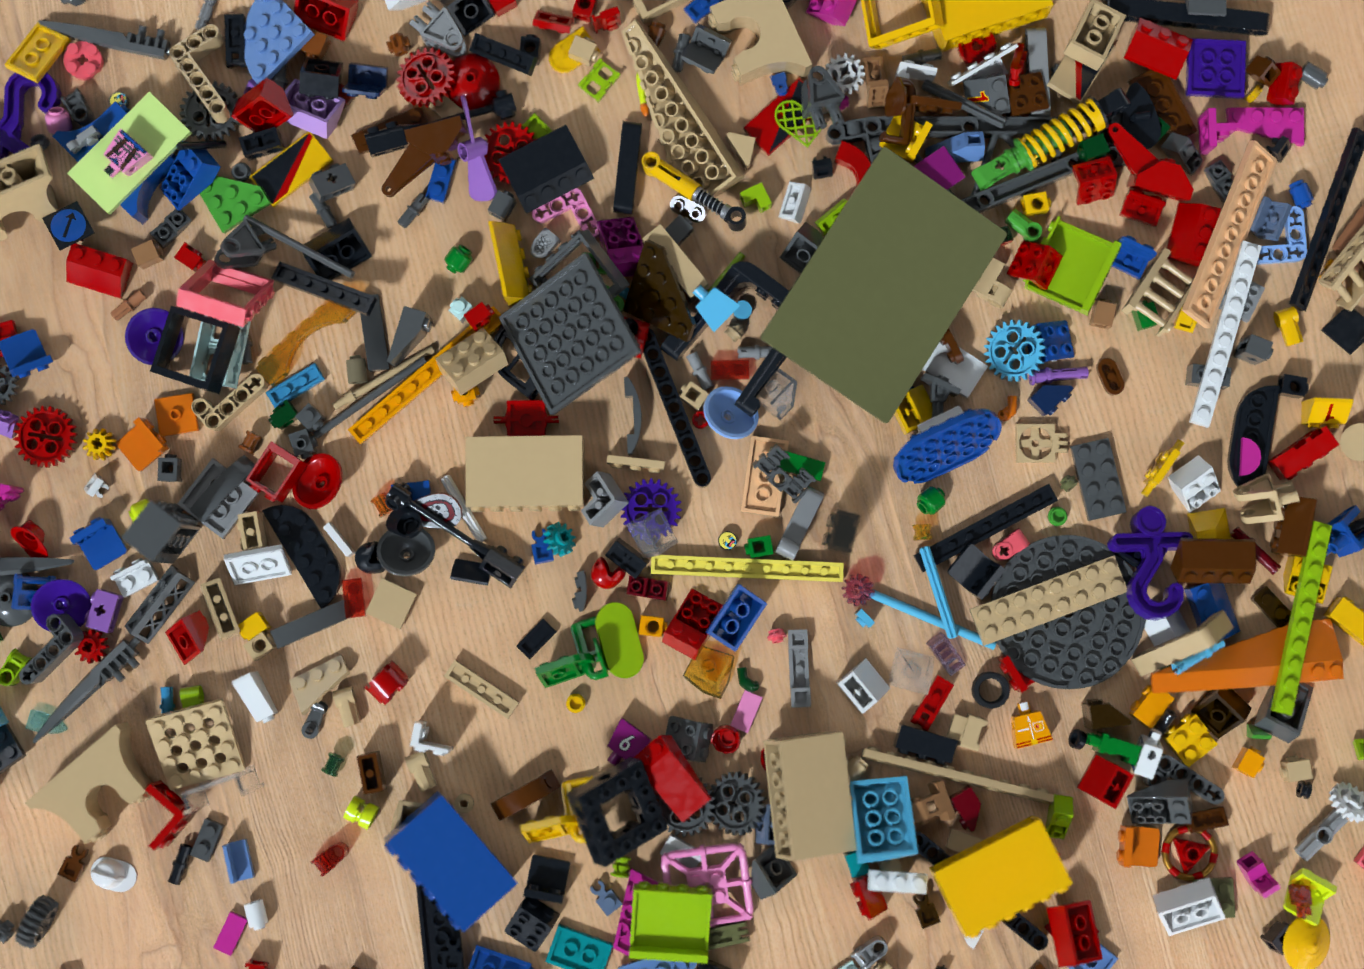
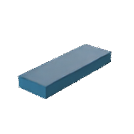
M313 363L270 389L266 394L276 408L280 405H285L283 401L286 399L291 401L326 379L317 364Z

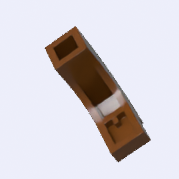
M551 769L522 787L492 802L491 806L500 821L542 799L561 785Z

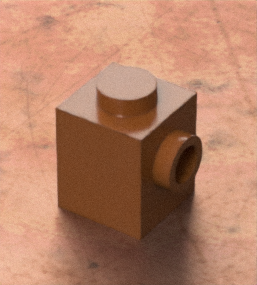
M310 29L315 35L301 50L306 55L305 58L323 60L331 41L327 35Z

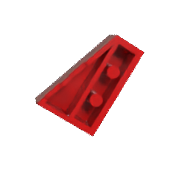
M1327 426L1311 430L1268 460V464L1279 480L1287 479L1289 481L1298 475V471L1309 468L1314 464L1315 460L1325 457L1329 454V451L1340 444Z

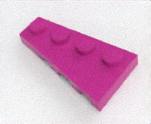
M1228 107L1226 109V123H1236V131L1248 134L1253 133L1264 138L1280 139L1281 136L1289 138L1290 143L1300 147L1304 146V108Z
M633 868L630 871L613 945L614 949L629 956L634 883L638 884L641 881L652 885L660 883Z

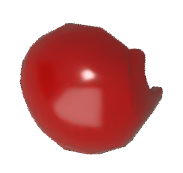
M728 724L716 728L711 736V744L714 745L715 750L725 754L733 753L740 746V733L735 727Z

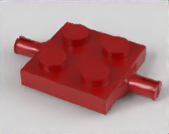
M543 400L507 401L505 416L493 417L494 424H505L507 436H546L548 423L559 424V420H552L559 419V415L548 416Z

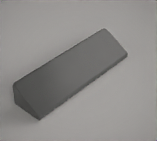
M371 294L378 300L370 316L360 313L368 370L370 372L390 369L387 362L388 355L379 294Z

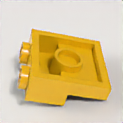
M1193 713L1184 715L1178 725L1170 726L1169 731L1162 736L1179 760L1188 768L1218 745L1200 718Z

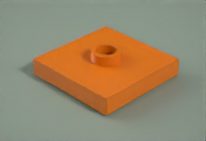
M193 393L154 399L158 429L163 437L199 431L197 416L191 408L192 402L195 400Z

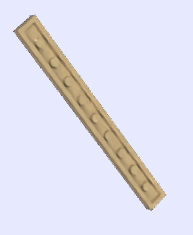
M875 747L864 749L861 758L1045 804H1051L1054 800V795L1049 794V790L1038 788L1037 790H1032L1029 785L1019 784L1016 786L1012 785L1009 780L1000 779V781L992 780V776L981 774V777L973 775L974 772L969 770L959 772L955 771V767L948 765L939 767L936 766L935 762L926 760L922 763L918 762L915 757L906 756L902 758L898 757V753L887 751V754L879 752L880 749Z

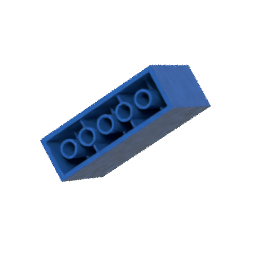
M438 791L384 837L386 842L384 846L392 856L396 854L399 857L397 861L405 871L408 869L411 871L409 875L418 886L421 884L424 886L422 890L431 901L433 899L437 901L435 905L444 916L446 914L449 915L448 920L456 930L461 929L465 932L518 884Z

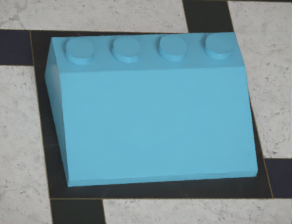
M907 776L850 781L849 788L853 799L851 806L857 849V864L880 862L918 854Z

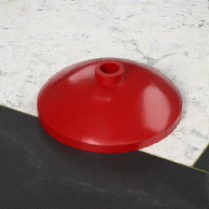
M465 54L453 60V65L456 67L454 72L457 74V77L453 78L456 81V84L451 85L453 91H447L448 98L462 109L461 95L466 97L468 110L489 105L492 99L496 97L495 93L500 89V76L495 65L488 58L478 54ZM468 76L474 77L472 81L467 80Z
M325 453L315 454L304 461L308 465L292 488L295 500L305 508L318 509L327 505L334 499L342 483L341 465L334 457Z

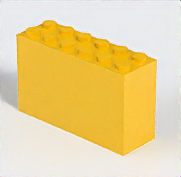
M921 0L926 16L930 18L928 0ZM940 0L944 27L932 32L937 46L940 47L941 52L957 48L959 43L964 45L970 43L974 38L982 39L990 36L989 32L996 35L1045 19L1054 4L1052 0Z
M1033 815L929 867L960 932L966 938H975L981 934L980 931L986 928H995L999 925V921L1003 919L1010 920L1016 916L1017 912L1021 910L1028 911L1034 907L1033 904L1036 902H1045L1052 898V894L1056 892L1063 893L1073 884L1041 820Z

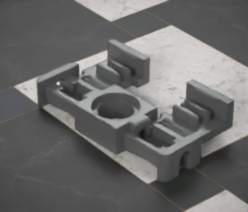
M775 444L767 453V456L765 453H762L759 456V460H755L752 465L754 469L758 467L767 475L766 479L780 492L784 490L793 498V503H797L806 494L804 488L812 481L815 482L816 479L803 467L799 470L800 473L796 477L793 476L792 479L780 467V461L784 458L789 459L790 456L780 446ZM777 474L784 475V480L780 483L774 481V477Z

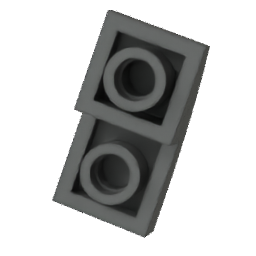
M1220 159L1204 169V172L1221 201L1225 203L1233 180L1231 179L1230 171Z
M177 209L172 211L164 218L165 221L150 232V235L160 243L163 249L176 239L192 222L182 209L180 211Z
M585 571L577 572L578 577H574L577 589L581 588V591L574 593L575 597L572 598L574 608L579 609V612L584 611L587 601Z

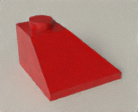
M199 610L181 618L165 632L184 665L204 651L209 625L206 617Z

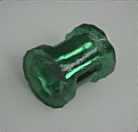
M329 752L325 767H322L321 771L337 777V771L341 763L345 761V758Z

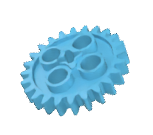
M1010 320V325L1004 321L1003 328L997 325V332H990L993 337L986 338L990 345H984L985 348L989 349L984 355L989 356V359L985 362L992 363L989 370L996 369L994 375L998 376L1001 374V379L1003 380L1008 376V381L1010 382L1015 377L1016 382H1020L1021 376L1024 380H1028L1027 374L1035 376L1033 370L1040 371L1037 365L1038 363L1044 364L1041 357H1046L1047 355L1042 353V350L1047 347L1041 345L1045 339L1038 338L1042 333L1040 331L1035 332L1036 326L1029 328V322H1025L1023 325L1022 320H1018L1017 324L1014 320ZM1016 332L1018 339L1015 342H1011L1010 336ZM1028 344H1031L1033 348L1032 352L1027 355L1025 353V347ZM1004 347L1006 354L1003 357H999L998 351ZM1013 347L1017 348L1018 354H1013ZM1016 359H1018L1020 361V367L1015 370L1013 368V362Z

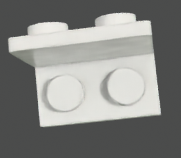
M904 60L903 62L900 61L895 78L903 77L933 82L938 68H934L931 64L918 65L913 61Z
M419 720L414 723L410 746H413L415 751L426 752L433 750V754L445 756V754L453 750V746L423 741L427 738L429 727L426 726L427 721Z

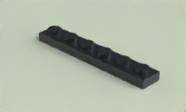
M279 262L271 277L275 282L370 316L378 300L375 296L283 262Z

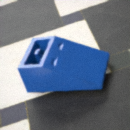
M206 149L179 150L160 189L174 207L180 211L213 183L221 166Z

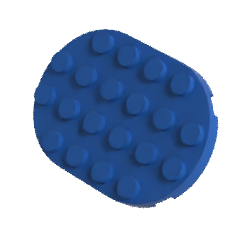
M968 409L956 417H951L937 426H932L920 434L911 436L910 441L894 457L893 469L897 477L904 483L913 481L914 484L935 479L975 460L989 450L993 440L997 441L1001 433V421L991 410Z

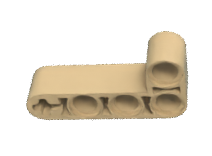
M252 374L216 407L208 400L197 398L192 402V411L207 428L220 431L267 390L268 380L260 374ZM257 379L260 381L259 383L261 384L259 387L256 386L257 384L255 381ZM246 391L248 396L244 401H241L240 394ZM201 403L206 404V409L203 412L199 411ZM232 404L233 411L227 414L226 406ZM214 417H218L219 422L216 426H212L211 421Z

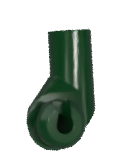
M746 667L737 668L739 685L748 692L757 691L759 683L748 678Z

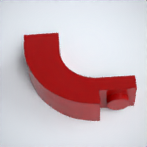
M841 141L834 163L851 170L858 186L871 163L859 148Z

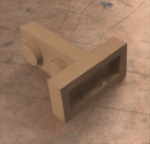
M882 56L863 58L862 63L864 65L867 89V109L884 108L889 83L888 79L885 80Z

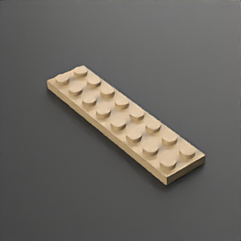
M1113 555L969 610L981 642L985 646L1126 593L1127 586Z

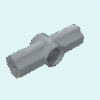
M1336 808L1318 825L1311 827L1309 834L1294 848L1295 852L1305 861H1308L1325 844H1329L1333 836L1348 822L1347 817L1343 819L1341 813H1336ZM1322 830L1324 835L1322 839H1319L1318 834Z

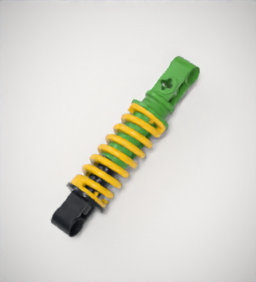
M1122 88L1115 89L1098 101L1093 96H1089L1085 104L1079 103L1076 109L1070 108L1067 114L1061 113L1058 119L1052 118L1049 121V125L1044 123L1040 126V130L1033 129L1031 135L1024 134L1022 138L1013 139V148L1005 149L1003 151L1004 154L985 165L977 167L971 172V175L979 189L985 190L1013 172L1018 174L1025 167L1032 171L1038 166V159L1045 163L1047 161V154L1054 158L1056 156V149L1064 152L1065 144L1073 147V136L1078 142L1083 141L1082 131H1084L1087 137H1091L1094 132L1107 129L1109 127L1107 119L1122 113L1132 104Z

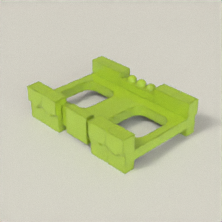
M601 58L593 65L594 69L587 74V77L585 76L578 84L580 89L584 90L598 103L605 96L611 84H614L621 75ZM603 67L608 68L613 73L608 80L598 75ZM592 81L601 87L596 95L587 90V86Z

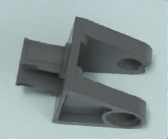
M813 67L808 73V79L803 82L801 87L803 119L812 117L815 130H819V127L820 129L827 127L823 116L825 113L830 114L833 126H837V123L838 125L844 123L845 120L839 108L845 97L844 93L824 67ZM813 73H820L823 79L819 81L813 77Z
M245 220L222 241L221 249L217 251L214 261L221 269L253 267L258 265L263 254L275 250L277 245L276 242H273V238L260 242L257 236L266 233L250 226L248 221ZM224 254L230 258V261L221 262L220 255Z

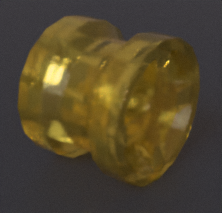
M931 524L912 525L915 531L914 541L932 539L930 534Z

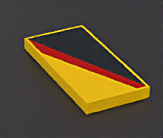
M307 132L252 174L250 178L255 185L263 187L272 203L271 205L275 207L307 183L314 172L324 170L334 161L311 132Z

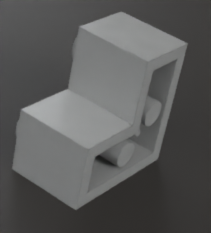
M596 471L584 483L593 499L581 512L592 526L604 527L629 503L609 473Z

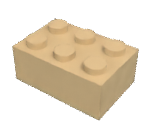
M1091 0L1085 8L1063 54L1097 71L1105 61L1126 15L1097 0Z
M481 328L435 358L440 372L460 395H463L508 365L504 351L484 328Z

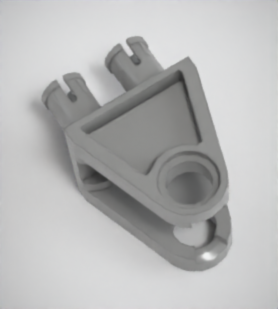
M428 1L426 3L428 6L424 5L422 11L432 18L427 25L418 15L414 16L415 21L412 19L409 24L420 33L426 46L433 47L435 50L440 49L442 53H446L454 58L465 55L466 44L448 10L445 7L439 10L431 1ZM462 45V50L460 52L452 51L457 50Z

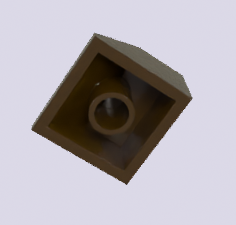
M1233 689L1210 690L1191 712L1196 714L1203 724L1219 739L1245 722L1252 708Z
M1087 699V703L1081 704L1084 727L1100 729L1132 724L1129 718L1109 703L1103 702L1102 699Z

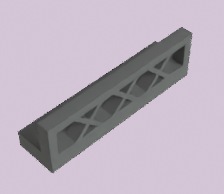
M171 565L126 623L125 628L131 635L149 644L195 584V581ZM180 579L188 582L184 588L177 590L176 585ZM174 595L172 604L165 605L164 600L168 596ZM162 611V617L153 621L154 613ZM150 626L151 631L146 637L140 634L144 627Z

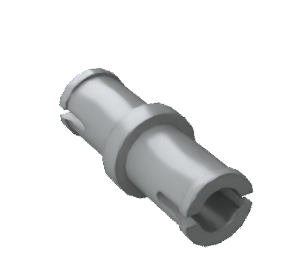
M759 345L754 347L738 346V359L755 358V360H759L760 358H766L773 347Z
M697 351L686 356L694 371L693 375L697 377L702 389L706 390L714 386L706 372L708 369L706 366H703Z

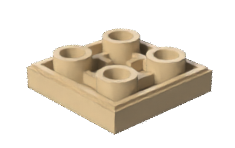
M382 578L365 613L401 629L417 594Z

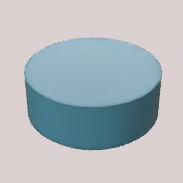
M738 301L737 303L740 306L733 314L739 320H746L751 316L752 307L747 301Z

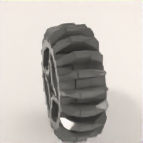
M42 895L30 905V908L22 918L15 934V941L30 949L37 946L54 921L58 911V902L49 896Z

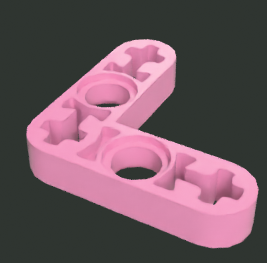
M578 188L532 211V217L535 222L545 223L571 209L582 231L589 230L585 223L589 221L593 228H597L595 229V234H593L594 238L596 239L599 236L597 220ZM574 192L575 195L579 194V196H577V201L571 199L568 201L569 205L566 206L565 200L562 197L565 196L567 200L571 198V193ZM561 201L563 203L562 209L554 210L552 208L553 202ZM549 205L550 211L553 214L549 215V212L543 214L544 218L536 217L538 210L544 212L547 210L546 206ZM583 208L588 211L586 218H580L577 215L580 209Z

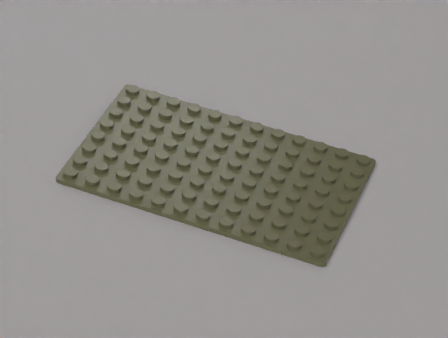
M883 147L761 334V340L881 422L888 423L996 254L1007 233L897 154Z

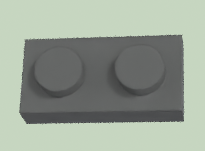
M205 818L190 855L209 862L224 825Z

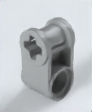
M874 936L865 944L856 948L850 956L855 958L860 965V969H868L885 956L888 946L883 937ZM877 942L884 945L879 951L873 949L874 944Z

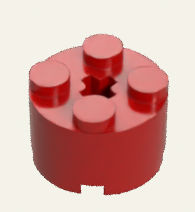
M391 660L364 688L380 704L386 705L393 698L396 690L400 692L409 681L407 678L409 676Z

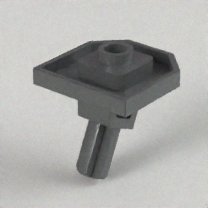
M925 373L921 378L923 382L930 385L932 418L944 413V402H946L948 395L955 397L961 391L960 388L949 383V379L942 375L937 377Z

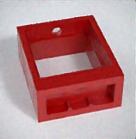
M271 441L246 480L251 483L250 487L255 491L266 493L264 497L272 502L277 500L283 503L308 464ZM279 455L294 466L277 492H274L260 481L276 456Z

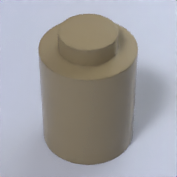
M361 355L350 356V359L346 360L348 384L368 382L365 359L361 358Z

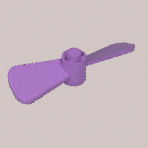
M461 95L470 140L458 144V154L464 162L468 161V182L471 198L475 201H489L494 199L497 188L484 157L487 154L488 143L482 137L474 138L466 97Z

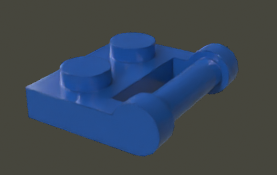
M15 574L11 608L31 610V601L37 590L22 589V584L44 585L56 580V577L50 575L48 577H33Z

